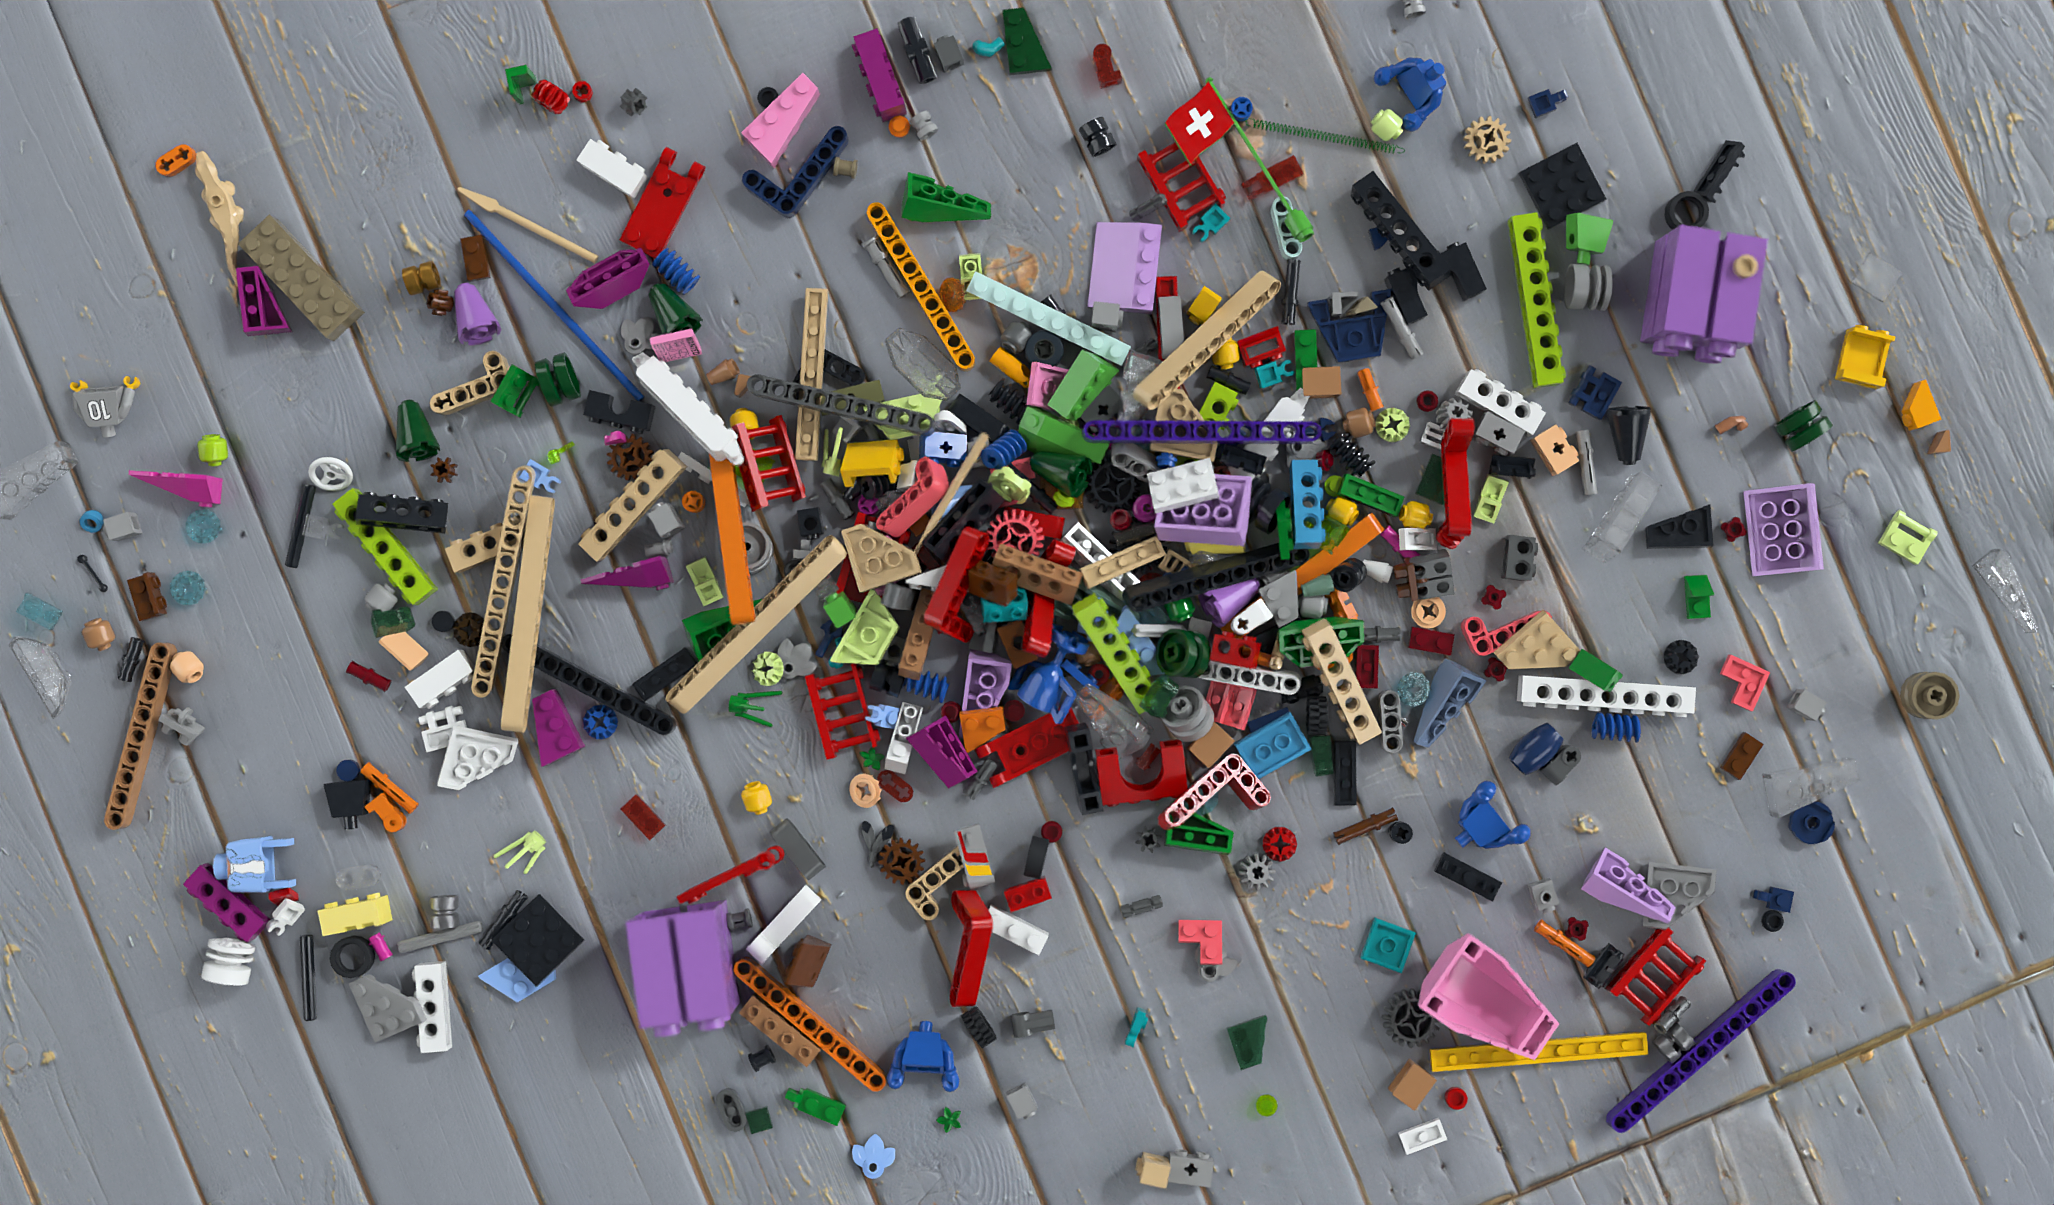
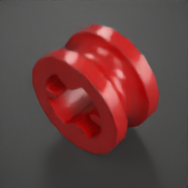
M578 81L573 85L572 93L577 101L583 103L591 99L593 93L591 86L587 82ZM586 87L585 89L588 93L578 96L579 92L577 90Z

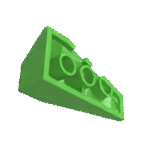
M1027 406L1019 424L1018 432L1025 440L1027 450L1035 454L1038 451L1080 455L1091 459L1093 463H1102L1110 443H1089L1085 441L1082 429L1034 406Z

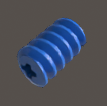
M666 248L654 259L652 266L658 268L660 274H665L664 278L671 280L670 284L677 286L676 290L679 293L683 292L682 294H686L697 284L700 276L692 277L694 269L686 271L689 264L680 265L683 258L680 256L675 259L674 256L677 252L674 250L669 253V248Z
M1011 429L982 450L981 460L986 467L1001 470L1002 467L1009 465L1010 462H1013L1026 452V442L1017 430Z
M929 670L925 675L921 674L920 681L905 677L903 687L907 685V692H911L915 688V695H919L923 691V698H926L931 693V700L934 701L939 696L941 704L949 687L947 676H944L939 681L938 673L931 678Z
M1598 712L1592 723V738L1596 739L1597 733H1600L1601 740H1604L1606 734H1608L1609 740L1613 741L1614 736L1617 735L1618 741H1622L1624 735L1626 741L1630 742L1632 736H1634L1635 743H1637L1641 734L1639 718L1635 715L1631 717L1623 715L1621 717L1620 714H1615L1612 716L1611 713H1606L1604 716L1603 713Z

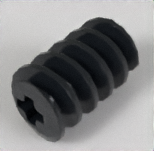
M1003 378L989 393L991 395L990 402L993 403L998 400L996 407L1004 406V414L1011 411L1010 419L1018 417L1016 424L1019 425L1029 405H1026L1027 402H1023L1024 394L1017 397L1018 389L1010 391L1011 383L1004 386L1005 378Z
M1344 432L1329 446L1328 451L1336 449L1334 457L1342 456L1339 463L1348 462L1345 469L1353 468L1354 470L1351 475H1359L1361 477L1376 461L1367 462L1370 455L1362 456L1364 448L1355 449L1358 442L1350 443L1353 436H1344L1346 433Z
M887 474L862 476L860 489L863 497L871 500L873 498L877 499L900 494L901 491L897 489L899 475H897L896 483H891Z

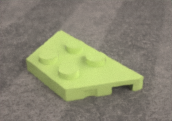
M943 388L881 403L926 413L934 420V415L940 412V404L942 399H945V392ZM863 406L864 413H866L867 406ZM882 410L878 414V419H886L888 411ZM901 416L899 424L904 425L908 423L909 416ZM923 420L920 423V429L922 430L930 426L929 420ZM876 425L880 430L884 431L885 436L889 440L917 435Z
M874 589L870 590L856 614V618L853 619L831 657V662L878 665L900 627L888 608L880 604L881 597Z

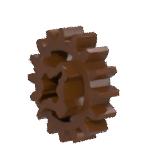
M631 434L630 439L626 435V442L618 443L616 446H609L613 451L612 453H607V456L611 457L607 464L614 466L611 472L615 473L618 471V478L621 479L625 475V480L630 481L631 476L636 480L639 477L637 473L645 465L648 467L649 463L653 461L650 455L654 454V451L647 449L650 443L646 442L643 444L644 438L641 436L636 440V435ZM633 443L629 448H621L626 444ZM641 448L644 452V461L641 459L640 455ZM617 454L620 456V466L617 462ZM630 454L635 457L634 461L626 458L627 455ZM632 467H640L635 471L628 472Z
M900 837L899 843L892 839V846L890 847L885 844L884 847L887 851L880 852V855L884 857V859L878 861V864L884 865L880 872L886 871L885 879L892 877L893 884L900 880L901 885H904L906 879L912 883L913 876L916 878L920 877L917 871L924 870V867L920 865V863L926 861L925 858H920L924 851L917 850L918 843L914 846L911 845L912 839L910 838L907 843L904 842L903 837ZM900 847L909 848L912 852H904ZM893 850V861L888 863L889 853ZM899 856H901L902 858H909L906 861L905 866H903L902 864H893H895L899 860ZM916 859V867L911 872L910 864ZM891 870H899L903 875H897Z

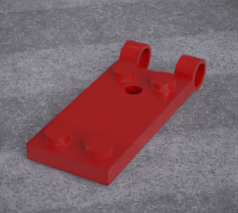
M668 147L663 150L659 163L619 239L635 249L642 248L644 254L654 259L666 248L706 168L695 161L688 172L687 178L675 173L670 168L676 159L677 152ZM666 189H670L672 191V194L669 197H666L664 195V191Z
M1072 708L1069 709L1061 724H1056L1052 714L1047 713L974 749L979 759L997 751L1006 769L988 778L992 787L995 788L1069 752L1064 727L1079 724ZM1023 747L1025 752L1022 755H1018L1016 749Z
M774 845L756 857L676 896L679 904L686 901L688 905L706 896L707 891L742 874L744 877H747L760 869L767 870L771 868L774 864L783 860L784 850L780 846ZM771 849H775L778 851V860H775L774 854L770 852ZM767 861L770 864L769 866L763 865V863Z

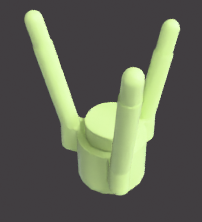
M842 427L838 429L833 454L829 458V430L825 429L823 461L821 467H824L823 473L838 477L840 476L842 465L840 464L841 459H837L843 431Z
M535 830L532 833L528 832L519 840L494 854V858L505 854L526 841L523 844L525 847L505 865V868L508 869L527 851L531 853L536 851L524 870V874H527L540 853L546 849L543 846L546 840Z

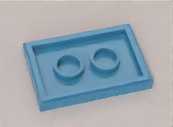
M1291 712L1284 714L1234 743L1243 761L1258 779L1312 750Z

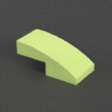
M1487 474L1473 516L1495 523L1509 482Z
M706 556L686 565L703 606L723 598L721 589Z

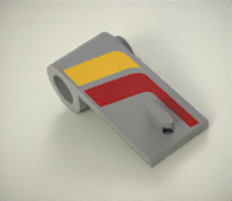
M979 823L954 830L965 874L961 875L964 886H969L970 890L995 883Z

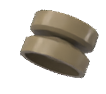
M1939 672L1914 673L1905 680L1900 692L1901 703L1909 714L1917 718L1933 720L1946 718L1952 714L1958 706L1960 697L1958 686L1954 680L1948 675Z

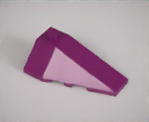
M663 556L633 563V567H619L612 573L604 572L580 580L581 584L656 587L657 591L667 589L670 583H674L668 559Z

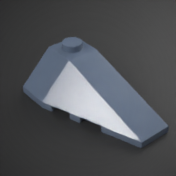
M1445 658L1433 677L1413 742L1429 748L1446 730V723L1451 718H1457L1461 714L1459 710L1466 702L1470 704L1476 698L1486 680L1462 665Z

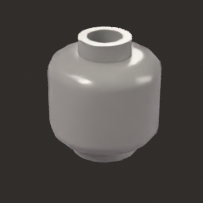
M378 583L375 584L365 595V606L378 616L380 614H388L398 601L397 596L394 594L396 589L388 583H385L384 586Z
M1302 593L1301 596H1298V609L1301 617L1318 619L1326 614L1328 598H1325L1324 595L1304 598Z

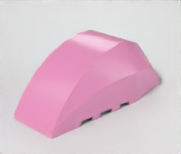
M1469 933L1445 948L1422 982L1418 1003L1420 1008L1458 1033L1469 1035L1472 1038L1505 1048L1533 1060L1536 1059L1559 1025L1557 1020L1537 999L1531 989L1526 986L1509 963Z

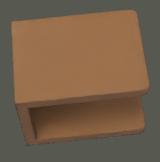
M1340 366L1302 369L1304 396H1310L1309 399L1337 398L1342 394Z
M1213 722L1211 729L1206 735L1193 741L1187 749L1206 767L1210 768L1235 740L1217 723Z
M1409 1058L1389 1085L1388 1090L1412 1110H1416L1437 1080Z

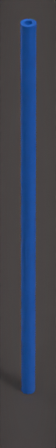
M471 210L466 211L464 216L626 390L637 401H642L645 396L477 216Z

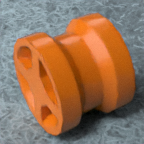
M689 491L684 494L682 505L689 512L699 513L704 509L706 500L701 493Z

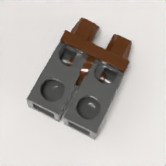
M1446 549L1437 550V553L1425 556L1403 558L1404 563L1393 566L1395 578H1406L1407 582L1396 585L1398 598L1410 597L1413 602L1418 601V599L1455 594L1453 576L1451 575V560Z

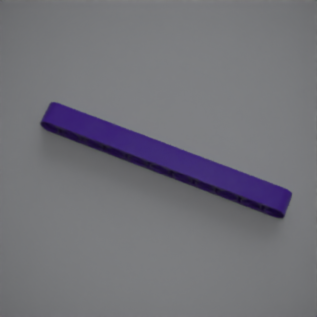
M1093 420L1086 423L1082 435L1084 440L1089 443L1311 444L1321 436L1322 431L1319 424L1308 421ZM1117 427L1120 430V436H1111L1109 428ZM1154 427H1160L1163 430L1164 434L1162 437L1154 436L1152 431ZM1176 427L1184 429V437L1176 436L1174 432ZM1198 427L1204 428L1207 436L1199 437L1196 429ZM1087 428H1097L1098 435L1096 437L1089 436ZM1131 428H1140L1142 436L1134 437L1131 434ZM1218 428H1226L1229 433L1228 437H1221L1218 434ZM1240 428H1247L1250 431V437L1245 438L1241 436ZM1262 428H1269L1272 435L1270 438L1262 435ZM1284 428H1290L1293 431L1292 438H1287L1284 435ZM1306 428H1311L1314 430V438H1309L1306 436Z
M1781 969L1772 971L1693 1039L1695 1042L1693 1047L1687 1052L1681 1051V1057L1673 1064L1667 1061L1612 1108L1606 1116L1607 1124L1616 1132L1625 1133L1788 994L1796 984L1794 975ZM1785 975L1786 981L1783 985H1780L1779 979ZM1768 989L1769 997L1763 999V992ZM1752 1003L1753 1010L1747 1013L1746 1007ZM1736 1017V1025L1730 1027L1731 1019ZM1716 1032H1720V1039L1714 1041V1034ZM1700 1046H1704V1052L1701 1055H1697V1049ZM1687 1060V1067L1685 1069H1681V1062ZM1667 1074H1671V1081L1664 1083V1077ZM1655 1088V1094L1648 1098L1647 1093L1649 1089ZM1638 1102V1109L1632 1112V1104ZM1622 1116V1123L1615 1126V1119Z

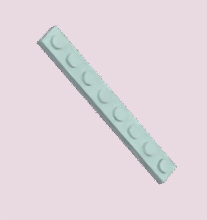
M976 271L966 290L1121 366L1131 346Z

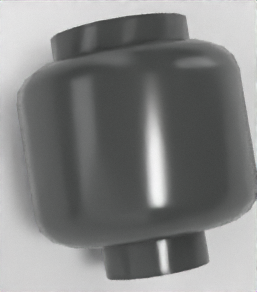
M1024 322L1010 323L1001 334L1002 347L1011 354L1022 353L1025 350L1028 339L1032 336L1029 325Z

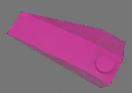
M129 470L128 475L187 500L198 502L199 507L212 508L213 504H221L222 478L198 474H175L168 472L159 474L158 472Z

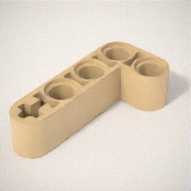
M497 351L487 352L483 357V364L487 375L434 395L430 399L431 409L441 415H449L493 398L499 387V379L504 377L510 368L505 356ZM498 356L499 364L492 367L491 360ZM486 384V392L480 395L478 392L480 385ZM466 392L467 397L465 401L459 402V394ZM442 400L448 402L443 404V409L439 407L442 404Z
M958 846L920 875L919 878L915 879L906 889L907 900L925 920L934 919L939 912V904L931 893L964 867L963 863L960 864L953 855L954 853H956L957 857L960 855ZM946 860H952L956 867L954 870L948 871L944 868L943 863ZM928 874H936L939 881L936 884L928 883ZM918 887L922 891V895L914 898L910 894V889ZM926 904H932L935 907V912L932 915L924 912L923 907Z

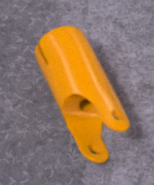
M1000 346L989 362L1024 388H1029L1031 371Z

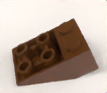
M807 935L805 939L801 938L792 954L795 959L793 958L784 972L783 976L787 978L784 984L814 987L832 944L811 935Z

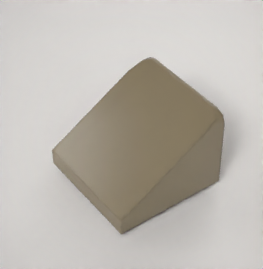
M1368 296L1358 299L1345 315L1350 317L1376 309L1377 306Z

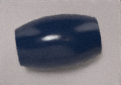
M1549 723L1542 724L1528 732L1517 743L1509 756V760L1526 776L1546 765L1558 752L1564 739Z

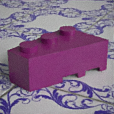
M259 266L236 268L244 333L249 337L292 332Z
M551 689L532 699L541 767L548 766L585 747L557 689Z
M946 716L906 738L948 789L978 772Z

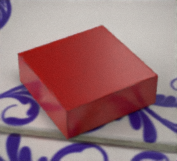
M290 887L268 893L269 900L277 906L285 898L299 901L298 893Z

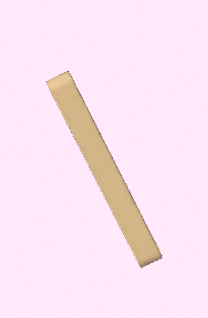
M1259 271L1135 388L1133 398L1149 410L1157 408L1278 293L1281 287L1280 280L1265 271Z

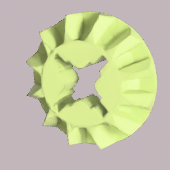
M1395 407L1383 410L1377 416L1375 422L1378 435L1388 442L1400 441L1407 435L1410 428L1409 417L1403 410ZM1390 418L1393 421H1401L1396 426V431L1393 428L1385 429L1390 423Z
M764 652L757 655V659L753 661L754 668L752 672L755 676L754 680L758 681L760 685L772 686L779 682L783 675L784 666L781 658L776 653ZM766 665L773 667V669H770L767 672L762 671V669L766 667Z

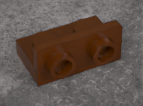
M146 572L142 576L127 580L139 621L167 614V602L161 595V582L155 573Z

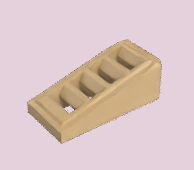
M1168 549L1157 568L1165 573H1174V569L1179 561L1183 564L1178 571L1184 566L1192 568L1196 565ZM1172 557H1174L1175 561L1173 562L1172 566L1170 567V569L1167 568L1166 566Z

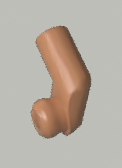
M1731 416L1716 424L1715 427L1721 435L1734 426L1739 431H1742L1748 427V423L1745 421L1746 418L1744 416Z

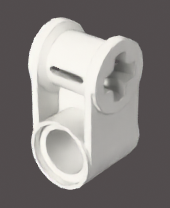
M1259 599L1232 620L1231 629L1237 635L1246 634L1272 618L1273 614L1264 601ZM1239 621L1246 622V625L1244 626L1245 630L1243 628H1237Z

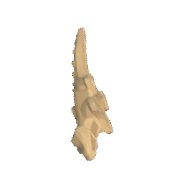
M201 151L196 154L195 169L196 176L204 184L201 196L211 214L210 223L223 237L226 262L233 280L238 286L236 268L239 246V223L243 222L244 211L234 203L232 197L235 194L234 184L230 181H220L215 164L210 160L206 152Z

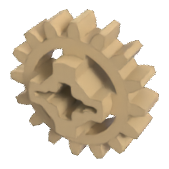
M1488 116L1486 121H1484V118L1480 117L1478 123L1473 121L1470 124L1472 128L1468 127L1465 132L1469 135L1463 138L1464 141L1468 142L1464 149L1471 150L1468 156L1470 157L1474 154L1476 156L1475 162L1481 158L1483 164H1486L1488 159H1490L1491 163H1494L1496 157L1501 159L1504 156L1502 152L1506 153L1509 150L1506 145L1511 143V139L1506 137L1510 134V131H1504L1506 124L1499 125V118L1492 121V117ZM1481 127H1489L1486 130L1479 129ZM1489 133H1490L1489 143L1484 147V145H1485V143H1486V142H1485V140H1486L1485 137L1488 136ZM1488 150L1495 151L1493 153H1485Z

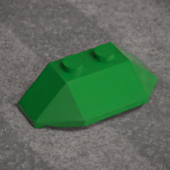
M1343 617L1325 618L1331 624L1346 658L1358 646L1364 643L1363 620ZM1324 618L1293 621L1279 629V652L1299 668L1314 666L1310 658L1313 654L1311 650L1305 648L1302 639L1305 637L1301 630ZM1327 643L1322 644L1319 650H1323Z

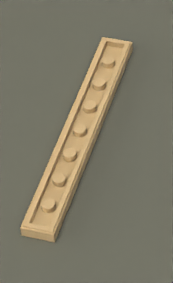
M806 288L800 384L822 389L828 289ZM799 391V400L803 399L804 391ZM822 396L817 398L816 405H821ZM798 406L795 460H818L820 411Z

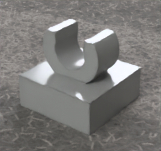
M801 539V550H794L793 558L803 560L811 552V541Z

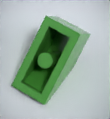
M843 591L839 594L834 592L825 598L826 601L823 608L837 629L856 618L857 607Z

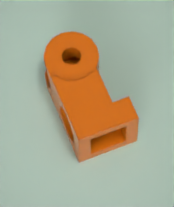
M385 792L364 806L369 814L376 812L383 820L385 829L389 832H397L406 826L407 819Z

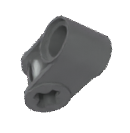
M1562 745L1555 756L1539 770L1554 785H1558L1580 762L1581 752L1571 745ZM1567 751L1571 752V756H1572L1571 759H1568V758H1567V757H1568V756L1566 755V752H1567Z

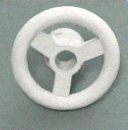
M319 458L311 463L308 470L311 481L316 486L328 491L343 490L353 480V473L350 467L337 458ZM318 466L324 471V477L321 480L315 474ZM336 478L345 479L341 484H327L330 480H335Z

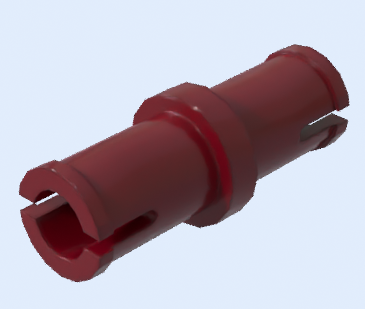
M353 660L346 670V673L363 680L364 684H371L383 690V692L388 690L392 682L391 679L376 673L374 669H368Z

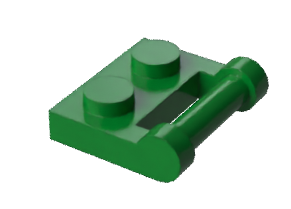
M512 364L490 402L521 418L524 413L522 410L535 387L540 385L536 377ZM527 380H528V381H529L528 384L526 385V387H525L524 391L522 392L520 398L518 399L516 405L513 407V405L515 404V402H516L518 396L520 395L522 389L524 388V386H525V384H526V382H527Z

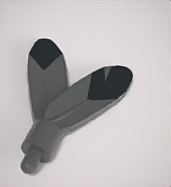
M864 821L861 830L870 851L868 861H870V867L873 868L874 863L877 862L878 853L891 839L894 833V826L889 825L885 827L876 838L871 824Z

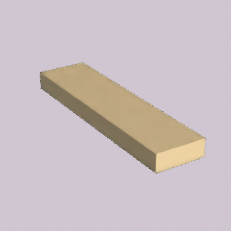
M1156 535L1080 568L1078 571L1083 573L1082 580L1088 590L1165 556L1166 553Z

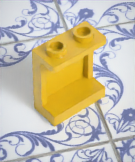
M1855 325V327L1847 329L1835 380L1872 389L1885 387L1886 378H1882L1889 346L1891 342L1895 341V336L1889 335V332L1884 330L1870 331L1864 325Z
M898 439L848 443L840 469L845 487H854L857 476L887 474L890 482L896 483L897 475H900L901 461L904 460L903 448H900Z

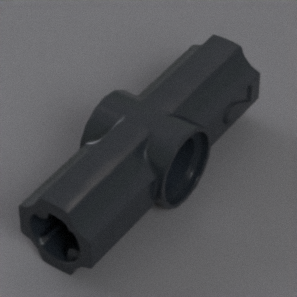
M915 17L904 18L897 22L905 43L904 48L909 62L914 67L919 84L932 82L937 76L929 57L930 52L926 41L921 36Z

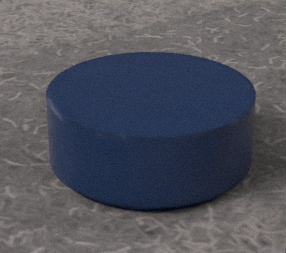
M343 760L337 766V776L343 781L355 780L360 774V766L354 760Z

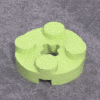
M1004 466L1001 470H994L988 479V484L991 482L992 488L1005 501L1011 502L1014 499L1018 500L1017 504H1023L1030 495L1031 483L1014 474V471L1009 467Z

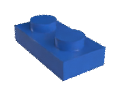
M1066 659L1061 666L1092 694L1099 689L1096 685L1098 681L1089 673L1085 676L1080 671L1082 666L1074 659L1070 662Z

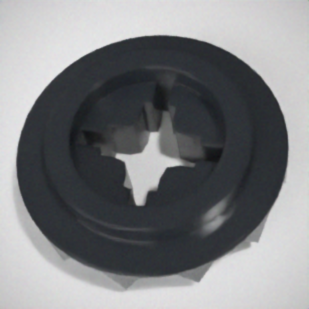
M1676 640L1665 649L1664 662L1673 673L1686 674L1697 666L1699 655L1697 648L1691 642ZM1685 651V657L1689 661H1681L1679 663V657L1674 652L1683 653Z

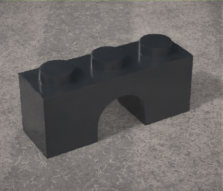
M589 390L583 413L584 416L589 418V422L601 424L602 421L610 422V427L622 429L623 426L631 427L630 431L643 434L644 430L650 432L656 408L654 405L631 400L629 409L625 413L616 414L612 408L613 396Z

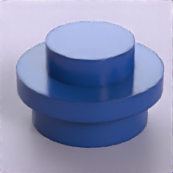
M1161 453V456L1156 457L1157 466L1163 469L1175 467L1178 459L1174 458V454Z

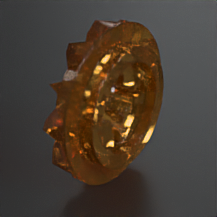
M954 277L946 278L941 284L940 300L949 312H957L963 309V304L966 303L964 296L967 293L963 291L964 285L960 284V279H954Z

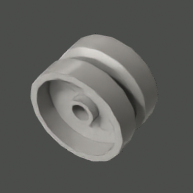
M746 522L743 523L745 544L750 548V550L746 551L749 574L762 571L771 562L774 553L773 543L761 527Z
M1180 686L1169 691L1159 706V715L1162 722L1169 728L1173 736L1180 741L1190 742L1200 739L1211 729L1214 722V712L1201 692L1192 686Z

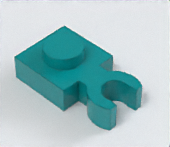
M1215 203L1200 218L1203 225L1196 226L1192 234L1194 235L1197 231H1202L1204 236L1200 239V242L1203 243L1208 238L1210 231L1215 235L1231 218Z
M1291 360L1280 362L1278 367L1276 361L1254 368L1260 389L1282 382L1281 375L1284 377L1292 376L1294 371H1285V365L1291 363Z
M1137 1007L1125 1039V1045L1134 1047L1140 1029H1145L1148 1017H1146L1144 1009Z

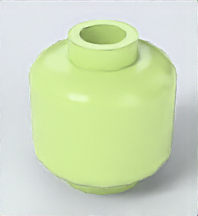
M1381 109L1370 122L1373 124L1371 127L1372 131L1383 141H1389L1391 138L1396 140L1403 132V129L1400 128L1403 120L1390 109L1385 111Z

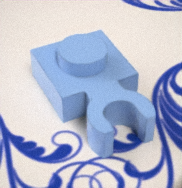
M530 459L527 465L535 471L534 487L540 489L543 484L548 492L555 493V490L551 489L550 483L552 481L561 483V480L554 476L548 477L550 470ZM523 470L519 478L528 481L529 473Z
M879 704V707L874 705L868 706L869 709H872L873 713L871 717L866 716L865 720L873 722L874 725L895 729L900 708Z

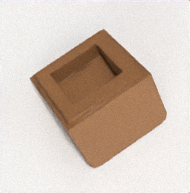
M738 375L734 391L738 398H741L749 390L747 381L751 376Z
M1949 430L1936 433L1927 455L1951 452Z

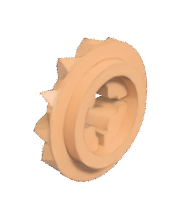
M1439 597L1418 599V601H1414L1411 607L1412 619L1423 628H1434L1441 624L1445 618V605ZM1421 606H1432L1431 612L1434 616L1427 615L1422 618L1425 611Z
M859 774L852 779L849 787L852 800L860 807H872L881 799L880 792L882 789L879 787V781L875 780L873 775ZM868 785V791H870V793L865 795V790L863 789V787Z

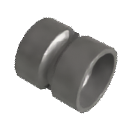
M458 895L430 897V907L434 911L430 915V928L459 927V914L455 912L459 906Z
M1674 1023L1667 1030V1034L1658 1036L1653 1041V1044L1673 1064L1681 1057V1051L1687 1052L1695 1045V1042L1678 1023Z

